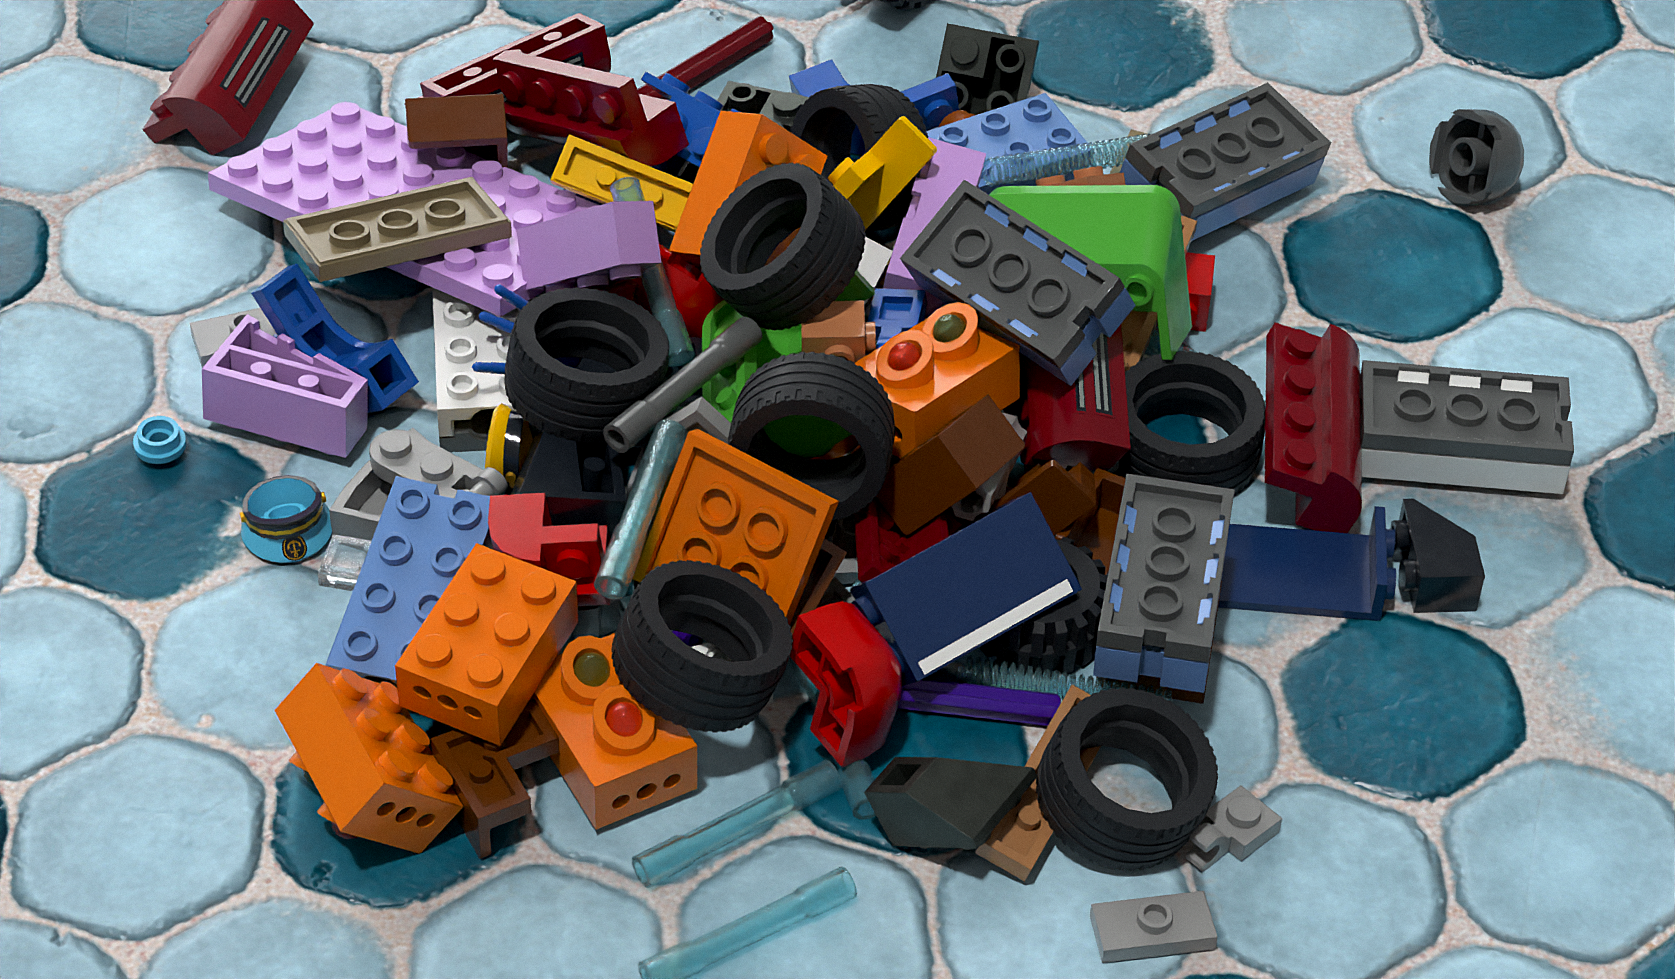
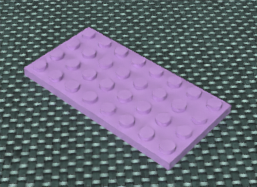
M351 102L335 104L330 110L319 116L300 122L297 127L278 137L267 139L257 148L243 155L232 157L226 164L208 172L209 190L282 222L290 217L473 177L511 221L512 237L387 266V268L499 317L516 307L495 293L494 287L496 285H503L527 301L545 291L526 290L527 282L523 280L516 229L599 206L576 196L571 191L558 189L539 181L534 176L524 175L507 167H502L497 161L487 160L465 151L463 147L411 149L407 142L406 126L394 122L389 117L379 116L362 109L357 104Z

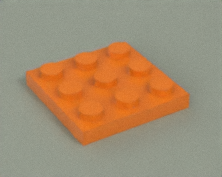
M699 429L689 431L632 579L641 582L649 571L654 570L655 567H660L662 564H668L672 561L677 562L678 560L701 561L702 563L707 562L712 565H719L722 568H727L734 573L740 574L744 578L746 577L752 583L757 584L760 589H763L779 605V608L783 610L784 616L788 619V624L790 625L839 501Z

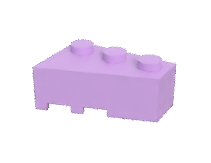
M928 137L937 147V153L921 169L919 178L916 177L911 193L913 198L898 233L886 272L883 289L924 290L915 282L900 260V257L963 180L979 188L986 153ZM925 290L928 303L925 314L926 319L937 309L947 304Z
M612 201L516 229L523 280L527 282L526 290H545L547 293L564 288H602L617 281L642 277L641 271L661 263L653 201Z
M247 314L202 368L203 419L220 423L230 428L242 429L271 437L277 441L289 442L315 449L325 454L346 458L367 430L368 379L320 353L313 356V358L295 349L294 339L285 334H281L277 338L259 329V320Z

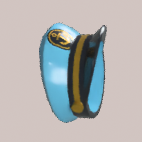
M276 476L259 482L248 491L243 499V512H239L243 543L256 556L280 564L295 563L312 557L328 542L332 534L329 508L324 503L326 502L325 493L321 492L314 482L299 476Z

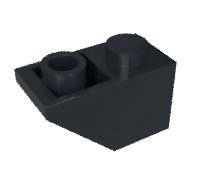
M1414 498L1403 499L1399 520H1393L1390 529L1395 530L1394 552H1400L1401 556L1399 564L1400 588L1402 592L1409 591L1413 613L1477 611L1485 573L1476 537Z

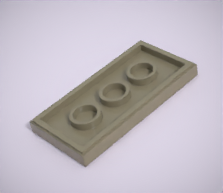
M473 177L283 220L285 237L319 282L512 237L511 221Z

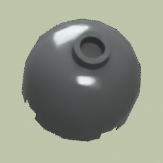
M1480 109L1455 110L1452 112L1455 115L1449 121H1441L1430 143L1429 165L1431 173L1439 174L1441 183L1446 187L1437 188L1444 197L1457 204H1483L1494 201L1510 191L1519 180L1524 166V147L1521 136L1510 121L1494 111Z

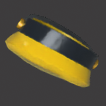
M503 403L499 404L493 411L486 448L485 468L491 467L499 471L505 477L508 488H513L533 441L534 433L528 421H525L515 409H511Z

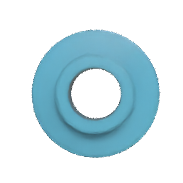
M153 416L147 418L138 426L133 438V447L135 454L141 460L152 464H163L177 459L184 452L186 437L182 428L172 418Z

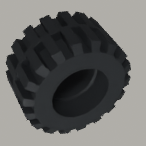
M1063 537L1061 540L1056 539L1082 590L982 645L980 650L986 657L996 656V664L1004 669L1010 666L1017 668V674L1028 676L1029 672H1038L1040 677H1052L1053 671H1060L1064 675L1074 671L1075 663L1084 666L1091 661L1092 653L1096 652L1098 627L1108 576L1105 575L1106 567L1100 559H1092L1093 552L1086 546L1079 548L1074 546L1075 540Z

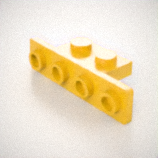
M901 116L866 154L855 163L847 157L827 179L852 204L860 215L866 231L937 153V147L905 116Z

